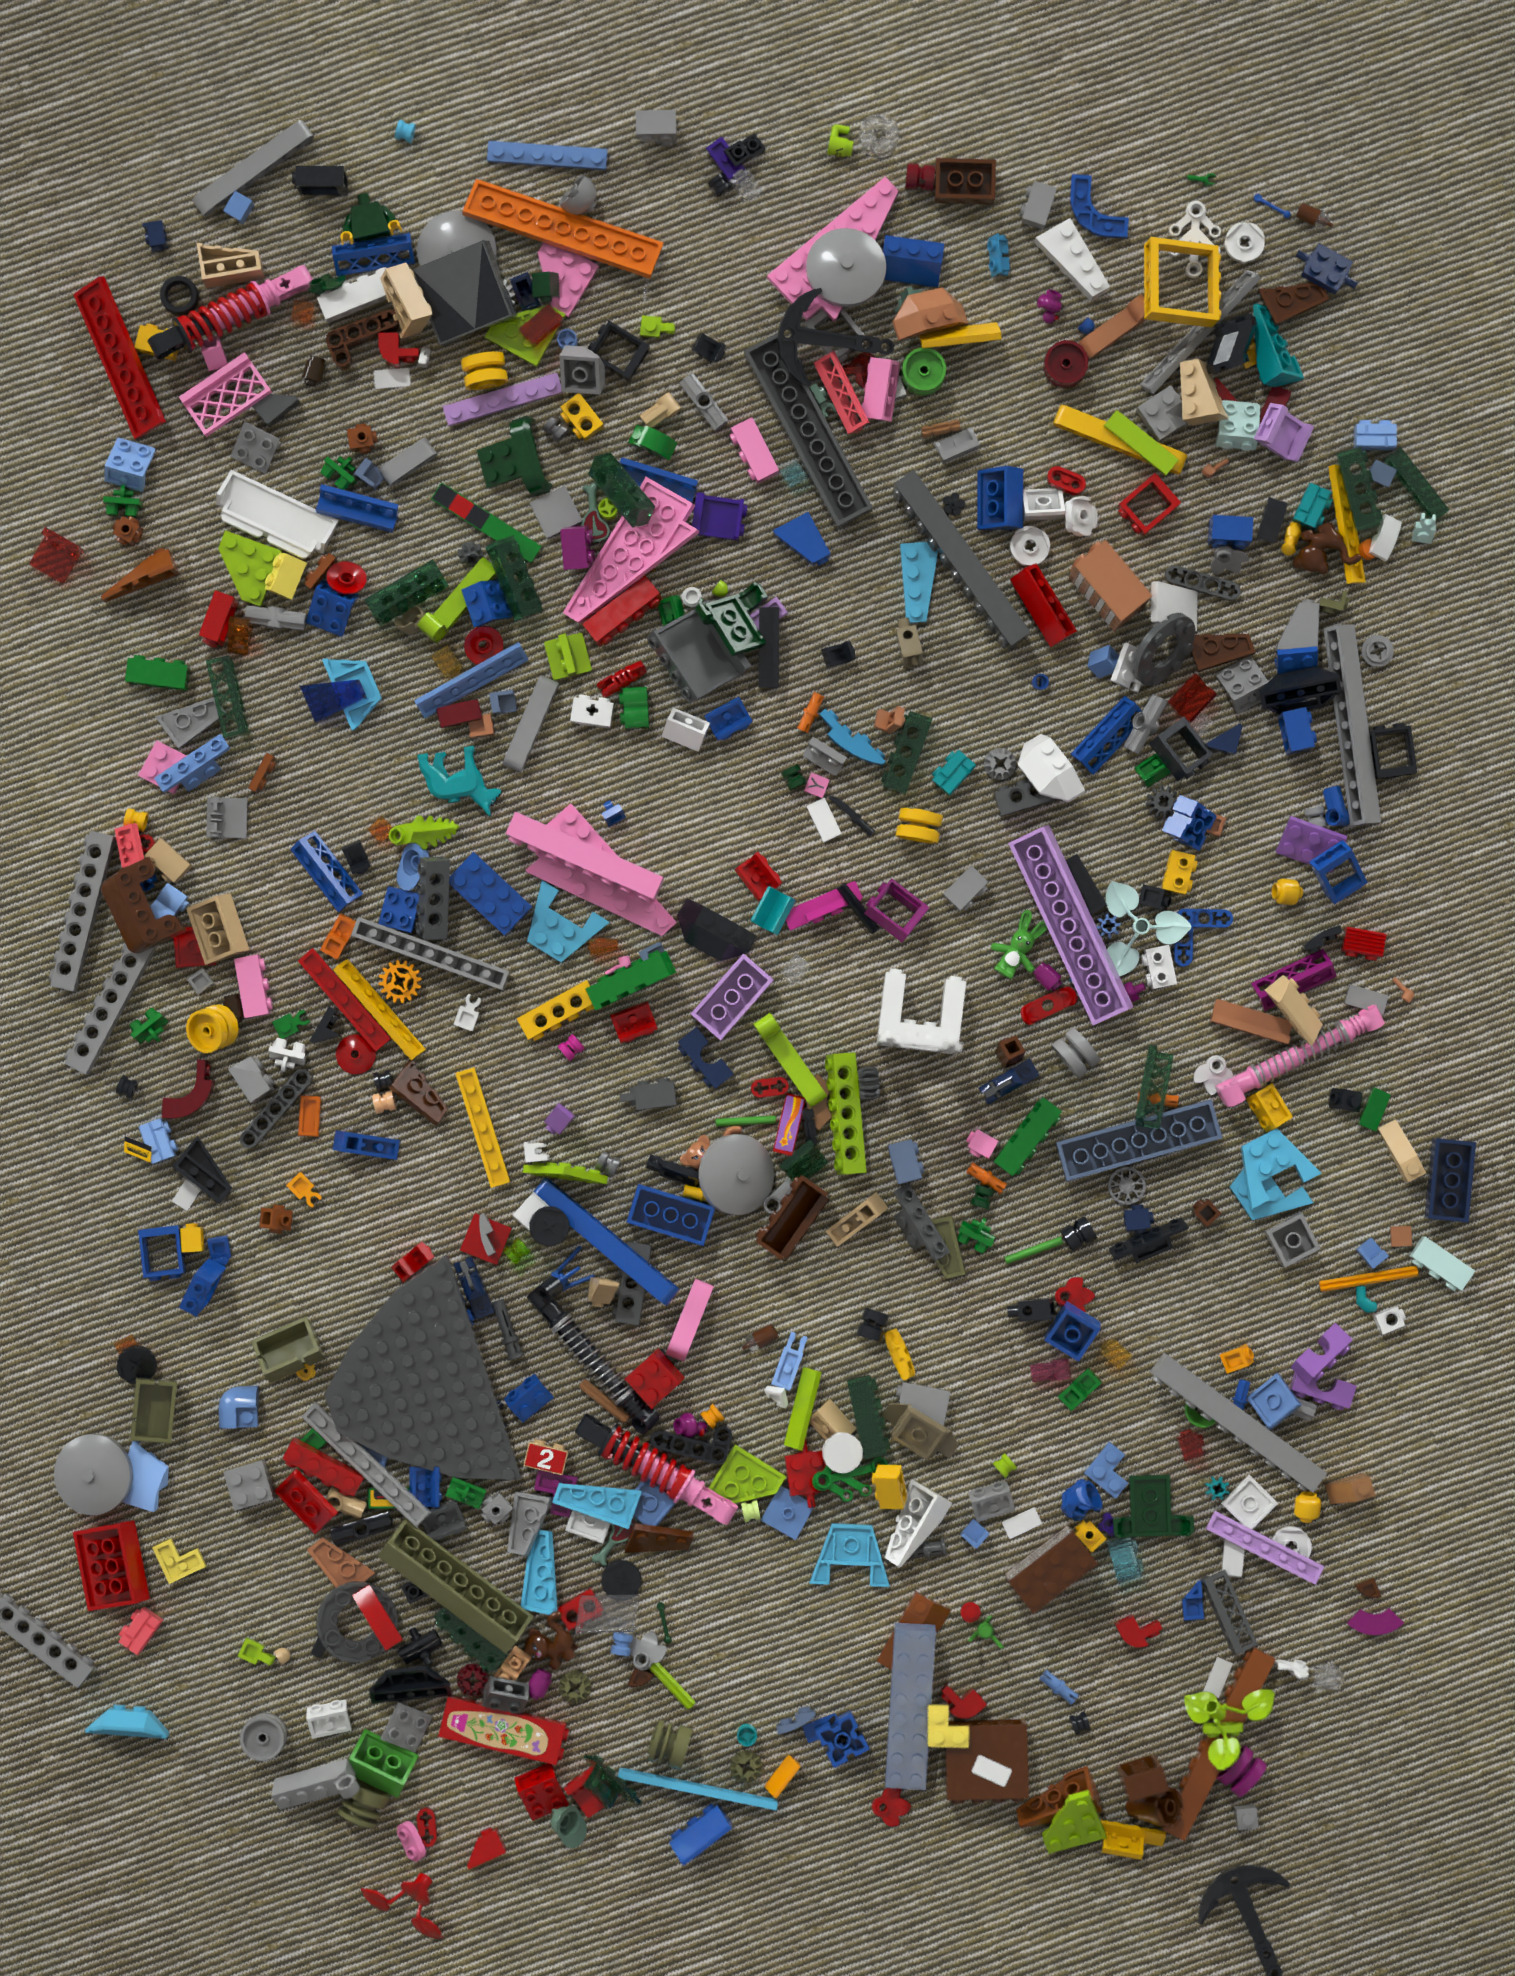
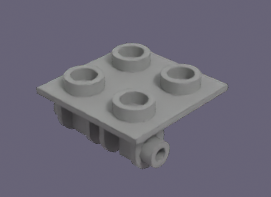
M244 421L230 457L266 474L276 449H279L281 445L280 438Z
M207 798L206 838H247L248 798Z
M400 1701V1703H397L388 1721L381 1740L416 1752L433 1716L409 1707L407 1703Z

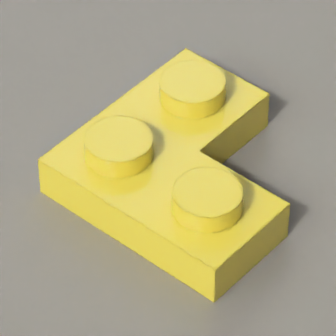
M172 1538L152 1547L169 1584L207 1566L199 1548L180 1556Z
M928 1705V1747L969 1748V1726L948 1725L949 1705Z

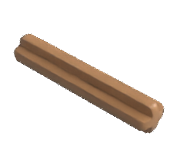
M584 1379L579 1385L583 1392L622 1423H626L630 1418L628 1416L629 1413L626 1414L625 1410L618 1408L613 1400L587 1379Z

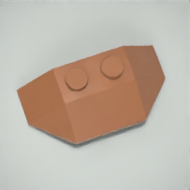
M942 287L908 295L892 323L897 339L900 341L967 325L968 320L963 305Z

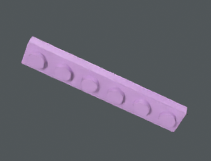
M554 373L443 406L448 426H453L563 392H561L558 374Z
M1215 1510L1206 1526L1207 1530L1315 1585L1324 1569L1323 1565Z

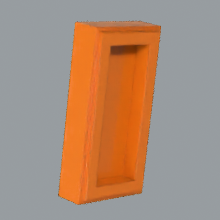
M300 1096L298 1136L319 1137L321 1097Z

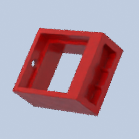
M1154 473L1120 502L1117 507L1119 508L1118 513L1120 516L1132 523L1131 528L1134 532L1144 537L1179 507L1181 501L1160 477ZM1151 485L1169 507L1145 526L1127 504Z
M214 591L199 632V636L203 639L202 642L205 645L217 648V645L223 647L239 604L233 596Z

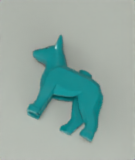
M474 746L464 747L465 769L454 773L452 776H449L443 765L446 752L435 753L433 766L428 762V753L417 755L420 771L424 775L427 787L433 796L440 800H448V803L460 802V798L470 797L491 817L490 807L502 794V790L497 788L487 789L485 787L483 776L474 762Z

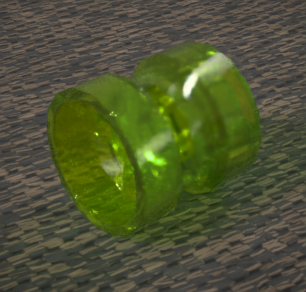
M517 1237L513 1244L507 1246L503 1252L517 1265L521 1258L527 1256L531 1250Z

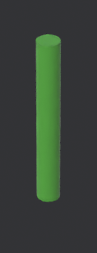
M776 1115L716 1119V1127L776 1123Z
M1060 1236L1005 1256L1004 1259L1006 1264H1010L1062 1245L1063 1241Z

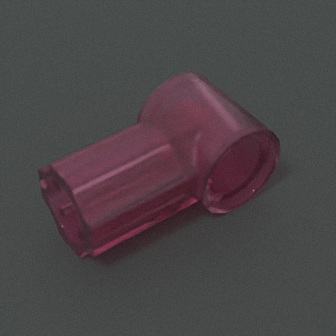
M1069 1358L1030 1365L1032 1382L1053 1379L1058 1381L1072 1378Z

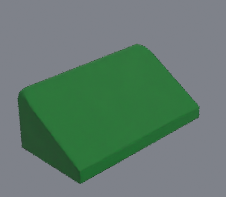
M679 595L660 600L658 610L663 626L685 615Z
M1156 753L1134 768L1147 788L1171 773Z
M1372 1087L1357 1125L1376 1132L1391 1094Z

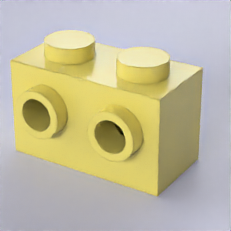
M279 553L274 558L272 572L268 574L265 580V590L292 600L307 563L287 553Z

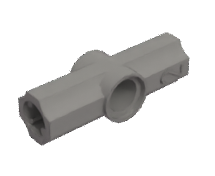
M694 373L686 376L679 383L714 431L721 429L729 422L713 400L711 394L706 391ZM701 398H707L710 401L707 406H701L698 402Z
M246 606L244 622L263 625L271 629L283 630V628L305 631L307 614L286 611V609L279 607L262 608Z
M1154 693L1152 694L1143 712L1137 713L1133 718L1132 724L1134 728L1124 747L1137 754L1140 753L1149 735L1151 736L1157 732L1159 728L1158 719L1168 702L1167 700Z

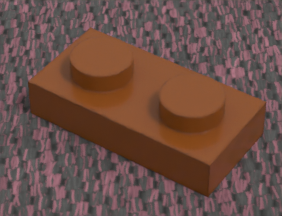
M332 554L323 555L317 563L319 566L316 570H311L306 576L305 585L311 591L315 590L326 576L329 568L338 561Z
M268 753L265 754L248 789L257 794L259 790L263 791L267 784L266 777L268 773H272L277 764L274 762L276 759L274 756Z

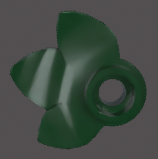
M327 273L319 278H315L309 282V292L320 295L325 291L337 289L345 282L346 276L344 274L331 278L330 274Z

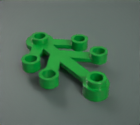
M877 1457L871 1464L857 1467L848 1473L831 1474L832 1470L826 1465L823 1471H819L813 1476L812 1484L816 1490L821 1492L829 1490L840 1496L842 1502L847 1503L852 1500L853 1493L848 1489L840 1488L834 1482L842 1481L857 1490L861 1497H868L872 1493L871 1487L860 1483L852 1477L871 1472L875 1473L876 1463L880 1465H888L886 1459ZM819 1478L824 1479V1485L819 1484ZM862 1488H867L868 1494H864ZM848 1493L849 1499H845L843 1494Z

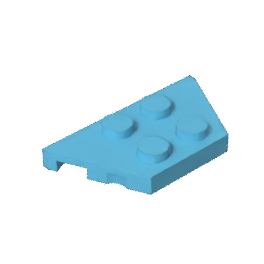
M322 659L351 730L354 731L382 699L366 661Z

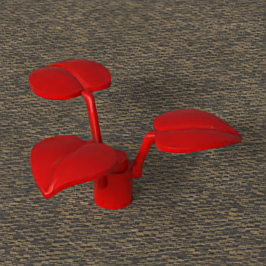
M419 1873L414 1882H402L400 1885L402 1891L391 1900H386V1897L377 1891L361 1887L360 1890L365 1899L373 1907L382 1911H388L390 1909L389 1905L403 1894L412 1897L419 1903L416 1918L411 1919L415 1929L427 1937L443 1939L444 1936H442L436 1924L421 1917L423 1905L427 1906L430 1903L427 1890L433 1882L426 1874Z

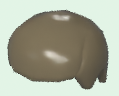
M419 606L403 609V616L401 618L395 617L394 625L401 632L414 635L420 631L417 624L425 615V612Z

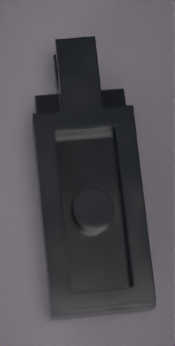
M650 1154L646 1165L647 1169L659 1172V1176L698 1187L699 1172L696 1169L686 1168L674 1161H666L661 1159L660 1156Z

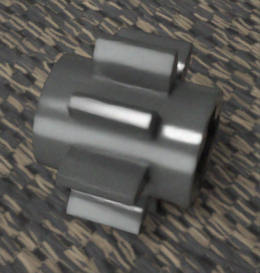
M472 541L462 544V549L458 550L462 564L466 563L469 566H474L479 562V558H483L480 544L476 545Z

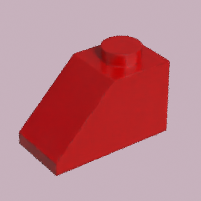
M488 1827L480 1831L481 1835L477 1838L467 1865L468 1870L506 1853L507 1848L498 1828L492 1829Z

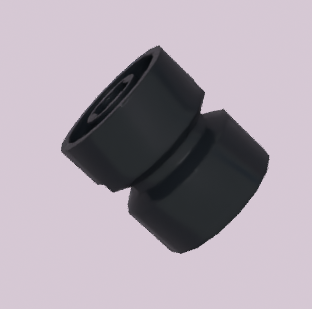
M1085 1216L1076 1220L1074 1226L1069 1224L1060 1230L1072 1252L1082 1248L1084 1242L1089 1244L1097 1239L1093 1228Z
M865 1307L862 1315L864 1322L859 1324L856 1334L881 1342L884 1334L882 1328L887 1325L890 1315ZM872 1320L877 1321L876 1326L870 1325Z

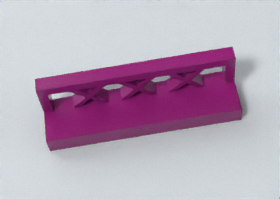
M1321 949L1252 982L1251 985L1259 997L1262 1008L1266 1011L1276 1005L1265 990L1261 992L1258 988L1264 984L1271 985L1283 975L1288 976V980L1292 978L1299 986L1297 991L1301 994L1337 976L1333 963L1324 949ZM1323 957L1325 960L1320 964H1313L1314 960ZM1300 967L1306 968L1305 971L1301 973L1295 972L1296 969Z

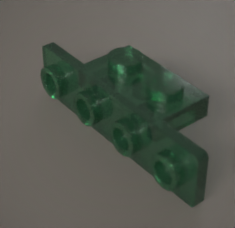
M585 1754L583 1758L594 1769L583 1786L606 1808L611 1809L618 1796L621 1795L625 1800L640 1805L642 1801L637 1797V1792L628 1788L623 1779L614 1775L615 1771L603 1764L604 1760L601 1757Z

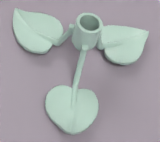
M1115 881L1109 884L1106 891L1108 911L1118 918L1127 913L1134 920L1132 928L1135 934L1126 946L1123 942H1115L1107 949L1119 976L1129 973L1138 964L1139 952L1136 949L1130 948L1138 935L1147 933L1150 928L1156 929V937L1160 942L1174 944L1181 940L1191 929L1190 923L1183 916L1173 911H1163L1157 914L1155 917L1156 925L1150 924L1145 918L1138 919L1130 912V910H1134L1138 906L1139 896L1137 891L1129 885Z

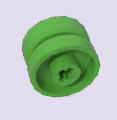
M922 347L910 352L906 356L902 367V380L905 387L910 392L920 396L933 394L941 388L946 375V364L939 352L932 348ZM927 370V373L923 374L921 371Z

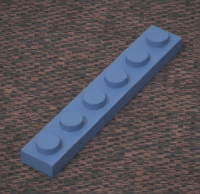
M488 141L487 162L606 171L607 149Z
M517 642L414 701L425 719L436 713L437 708L452 704L529 659L520 643Z

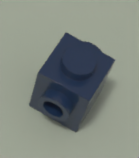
M1143 1204L1132 1205V1210H1123L1125 1231L1134 1230V1234L1146 1233V1229L1151 1228V1224L1154 1223L1153 1212H1149V1208H1144Z

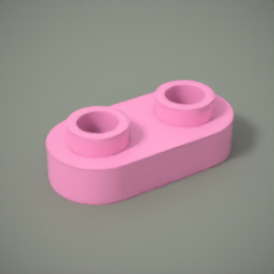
M405 1821L397 1827L398 1838L405 1849L407 1857L417 1862L425 1857V1846L413 1823Z

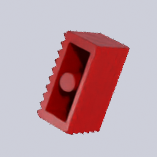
M1345 927L1341 951L1346 952L1345 956L1357 958V955H1365L1366 960L1377 961V958L1383 957L1387 934Z

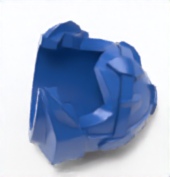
M1079 1479L1072 1487L1062 1493L1061 1510L1067 1517L1072 1518L1073 1521L1083 1520L1085 1514L1090 1509L1098 1513L1102 1509L1101 1496L1093 1483Z

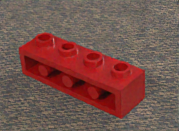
M1037 563L1026 567L1010 579L1014 589L1021 597L1024 606L1030 612L1035 624L1039 627L1050 647L1063 642L1077 632Z
M645 575L582 625L600 648L602 645L609 644L616 634L626 631L629 624L633 621L640 620L650 608L654 609L657 607L662 597Z
M293 1437L282 1458L288 1466L301 1468L305 1475L312 1478L314 1476L321 1479V1483L328 1487L335 1486L345 1496H354L364 1478L356 1469Z

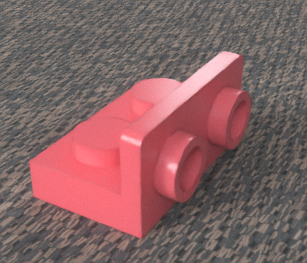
M137 823L114 829L122 868L144 859Z

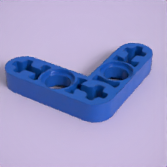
M1181 909L1177 911L1180 915L1184 912L1186 916H1189L1187 921L1190 923L1191 929L1187 932L1189 936L1187 943L1182 944L1179 941L1174 943L1175 964L1179 967H1186L1192 962L1193 927L1227 928L1233 922V915L1230 911L1222 909ZM1201 913L1208 914L1209 922L1207 924L1199 922L1198 916ZM1212 913H1216L1215 917H1221L1222 913H1225V916L1229 917V921H1226L1224 925L1222 921L1215 920L1216 925H1212ZM1177 946H1189V950L1185 949V956H1188L1189 959L1184 964L1181 960H1178V956L1182 954V949L1177 950Z

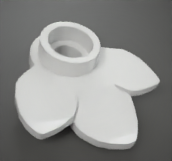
M1213 1055L1208 1058L1206 1064L1198 1066L1194 1073V1082H1204L1206 1091L1210 1095H1214L1217 1092L1215 1086L1232 1078L1233 1073L1226 1067V1061L1223 1057ZM1215 1061H1217L1219 1064L1217 1069L1213 1068V1063Z
M1277 1659L1274 1664L1278 1665V1670H1289L1291 1674L1299 1679L1309 1676V1668L1304 1661L1294 1660V1662Z

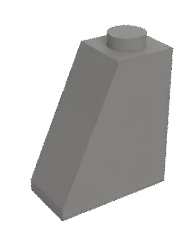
M1304 599L1297 604L1275 647V652L1282 649L1315 646L1318 649L1319 603H1314V600Z
M902 1381V1385L897 1386L896 1397H899L900 1403L912 1404L911 1407L944 1426L950 1397L949 1390Z

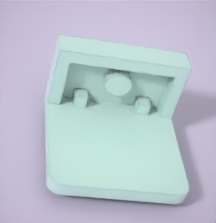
M1223 400L1222 405L1229 419L1219 421L1216 447L1224 449L1236 448L1244 451L1255 450L1257 441L1254 440V437L1259 428L1260 405L1258 403Z

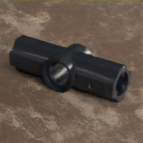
M389 1511L330 1528L331 1537L334 1545L393 1529V1522ZM357 1524H365L367 1527L366 1533H359L357 1531Z

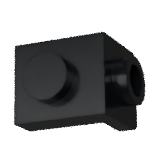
M699 333L691 351L709 362H718L725 354L724 349L726 345L718 343L704 333Z
M850 640L821 650L827 669L848 664L856 659L855 649Z
M360 840L341 847L352 874L364 873L371 867L369 858Z
M1332 1088L1329 1097V1108L1360 1112L1363 1093Z

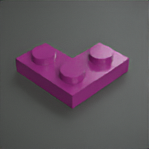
M538 1470L534 1490L554 1493V1499L559 1483L576 1485L578 1477ZM552 1503L550 1514L570 1517L571 1509Z

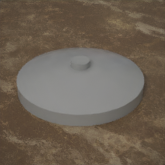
M463 211L442 213L430 220L419 236L417 244L419 264L422 266L482 240L490 241L494 255L497 257L494 235L486 223L462 215Z
M849 228L832 230L822 235L811 247L806 262L807 279L812 289H822L818 296L824 301L839 307L858 306L872 299L881 289L886 275L885 256L879 244L862 231Z
M741 1134L723 1136L713 1142L702 1157L699 1167V1183L702 1193L709 1204L722 1213L744 1215L753 1212L764 1203L773 1186L774 1168L772 1159L766 1148L750 1136Z
M87 1434L71 1440L59 1453L54 1468L55 1486L60 1497L71 1509L85 1515H100L117 1508L126 1499L133 1480L132 1464L125 1449L114 1439L102 1434Z

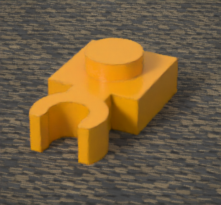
M299 1172L286 1185L299 1200L305 1196L306 1202L310 1207L315 1206L311 1202L313 1196H316L319 1200L322 1199L319 1193L312 1191L315 1185L302 1172Z

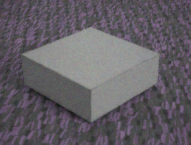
M203 967L187 978V981L197 995L202 994L215 984Z

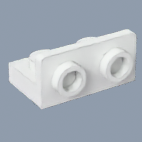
M335 1700L331 1703L316 1704L307 1708L306 1719L312 1739L352 1731L346 1700Z

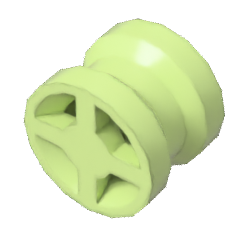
M753 1500L752 1503L748 1504L746 1502L741 1503L745 1522H749L751 1519H761L757 1500Z

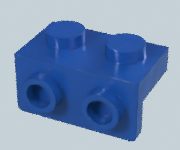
M1317 646L1277 650V658L1275 659L1277 674L1314 666L1318 667Z
M739 696L704 715L706 721L710 722L709 726L718 741L728 739L732 736V733L748 728L749 724L753 722Z
M533 1374L531 1377H527L515 1390L510 1391L504 1400L511 1411L524 1423L554 1397L542 1384L537 1375Z
M418 1466L409 1467V1491L425 1507L439 1508V1503L442 1499L441 1492L439 1491V1482L442 1479L439 1467H434V1471Z

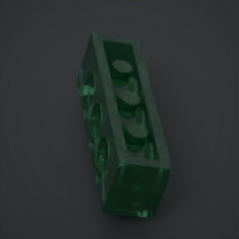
M1361 447L1337 453L1336 457L1355 531L1381 525L1380 521L1383 520L1382 513L1375 505V502L1378 501L1375 489H1371L1370 482H1373L1370 470L1366 469L1365 465L1368 462L1366 451H1362ZM1352 464L1359 465L1361 468L1360 474L1353 475L1350 472V466ZM1358 483L1363 484L1366 488L1365 493L1362 495L1355 492V486ZM1362 503L1370 505L1371 510L1368 514H1363L1360 511Z
M611 452L595 456L588 472L591 478L632 528L648 524L656 506Z
M514 536L487 545L485 548L514 621L542 611L541 599L536 594L534 582L529 576L527 564L521 556L519 544ZM506 555L510 558V563L507 561ZM514 574L517 576L518 582L514 579ZM521 593L524 594L525 600L521 597Z
M432 559L364 600L378 624L382 626L400 614L406 613L413 606L443 591L449 585Z
M912 711L909 712V715L904 714L902 734H897L894 742L897 745L895 753L891 752L887 762L891 766L888 772L884 771L881 782L884 783L883 788L904 796L907 793L932 722V718ZM915 729L918 732V737L910 739L907 736V731ZM902 748H909L911 756L908 758L902 757L900 750ZM897 766L905 770V774L901 777L896 776L893 772V769Z

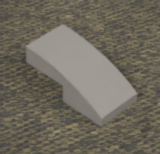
M482 1213L479 1220L480 1234L485 1251L490 1256L496 1253V1250L487 1234L494 1231L486 1214Z

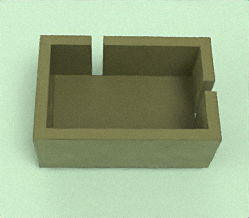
M307 1316L251 1340L256 1356L259 1358L258 1361L262 1373L270 1383L304 1369V1364L306 1363L310 1366L326 1359L315 1328Z
M136 1378L132 1418H136V1420H132L130 1440L171 1443L177 1381L158 1380L157 1384L155 1379Z

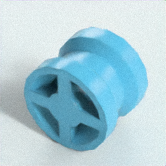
M400 119L396 127L395 139H405L406 142L411 143L416 124H407L404 120Z

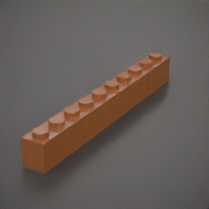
M1255 1647L1245 1651L1242 1657L1244 1662L1241 1668L1237 1667L1233 1675L1235 1680L1232 1686L1228 1685L1224 1693L1226 1698L1221 1705L1226 1704L1233 1708L1245 1710L1242 1706L1243 1699L1251 1692L1261 1690L1276 1659ZM1226 1710V1716L1220 1722H1243L1244 1724L1248 1715ZM1219 1734V1737L1206 1736L1205 1740L1201 1739L1197 1746V1751L1199 1752L1196 1758L1192 1757L1187 1767L1190 1770L1187 1776L1181 1778L1178 1785L1180 1787L1179 1794L1183 1802V1808H1180L1179 1814L1182 1815V1818L1174 1828L1161 1827L1164 1831L1183 1841L1187 1838L1220 1772L1209 1760L1208 1749L1215 1740L1223 1739L1222 1734ZM1227 1736V1739L1237 1738V1736Z

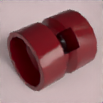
M908 163L905 189L916 190L920 187L922 191L933 192L935 165L920 167L919 164Z

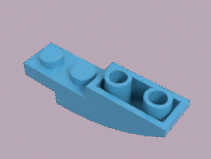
M824 709L819 714V717L832 729L827 734V737L843 751L870 764L879 766L885 764V755L878 748L874 750L870 745L872 741L865 734L861 736L858 732L852 738L850 736L852 731L845 724L841 726L837 722L839 718L832 710L828 712Z

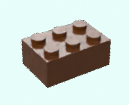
M936 158L934 203L994 205L996 184L995 159Z

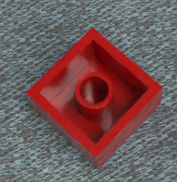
M659 1348L625 1378L628 1384L651 1409L685 1379Z

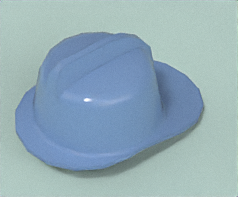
M416 843L406 845L397 871V883L401 889L407 891L413 889L419 882L418 864L420 863V857H429V852L422 850Z

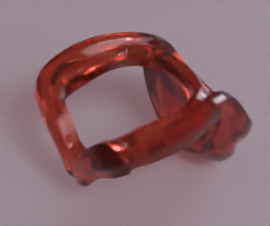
M862 352L850 364L842 366L846 374H855V380L862 388H865L867 382V367L870 363V357L876 358L871 353Z

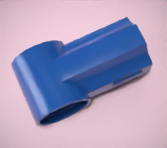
M1340 786L1324 789L1323 795L1327 807L1326 822L1331 826L1344 827L1349 825L1348 809L1345 808Z

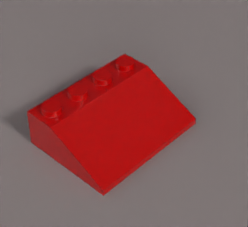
M135 1520L73 1532L88 1611L131 1605L150 1599Z

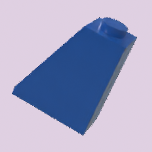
M809 512L773 530V535L812 566L816 564L821 566L829 561L828 558L831 556V553Z

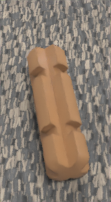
M956 419L951 420L950 423L947 421L933 424L931 427L929 425L921 428L922 436L927 438L933 434L936 436L950 433V431H959L960 422Z

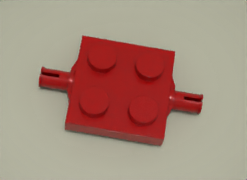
M805 1439L803 1450H800L795 1455L784 1456L789 1495L806 1496L808 1508L816 1507L814 1495L821 1491L813 1487L812 1478L817 1472L823 1471L826 1464L822 1457V1451H808L807 1439ZM819 1478V1484L824 1485V1479Z

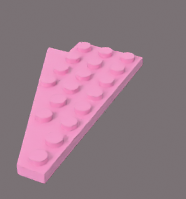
M884 177L769 273L767 279L790 304L799 296L813 290L806 274L807 257L813 244L827 232L841 228L862 231L876 240L899 190ZM817 295L807 312H803L802 317L808 321L822 309L835 322L843 307L832 305Z
M645 477L596 557L595 562H593L563 611V614L582 624L695 537L700 531L686 523L695 505Z
M569 804L547 824L551 828L617 856L572 804ZM541 851L539 854H536L539 858L525 870L541 880L660 936H663L677 924L656 899L655 901L650 900L647 903L638 899V894L634 892L631 895L620 891V886L613 884L612 887L600 881L601 878L595 876L594 879L582 873L583 870L580 868L572 870L564 866V861L558 859V862H554L546 858V853Z

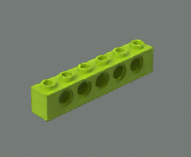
M856 1052L826 1055L825 1069L828 1072L826 1086L830 1094L828 1107L832 1115L830 1128L833 1131L832 1148L835 1151L834 1169L837 1171V1175L867 1173ZM839 1069L843 1071L842 1079L838 1076ZM841 1089L845 1091L844 1099L840 1096ZM843 1109L847 1112L846 1119L842 1117ZM845 1129H847L849 1132V1137L847 1139L844 1137ZM847 1149L851 1152L849 1159L845 1155Z

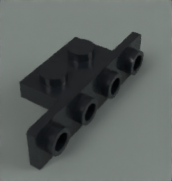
M1176 1218L1165 1225L1154 1227L1146 1233L1137 1234L1127 1241L1118 1242L1110 1247L1109 1251L1114 1260L1132 1253L1137 1264L1172 1249L1173 1246L1169 1237L1187 1230L1188 1226L1183 1218Z

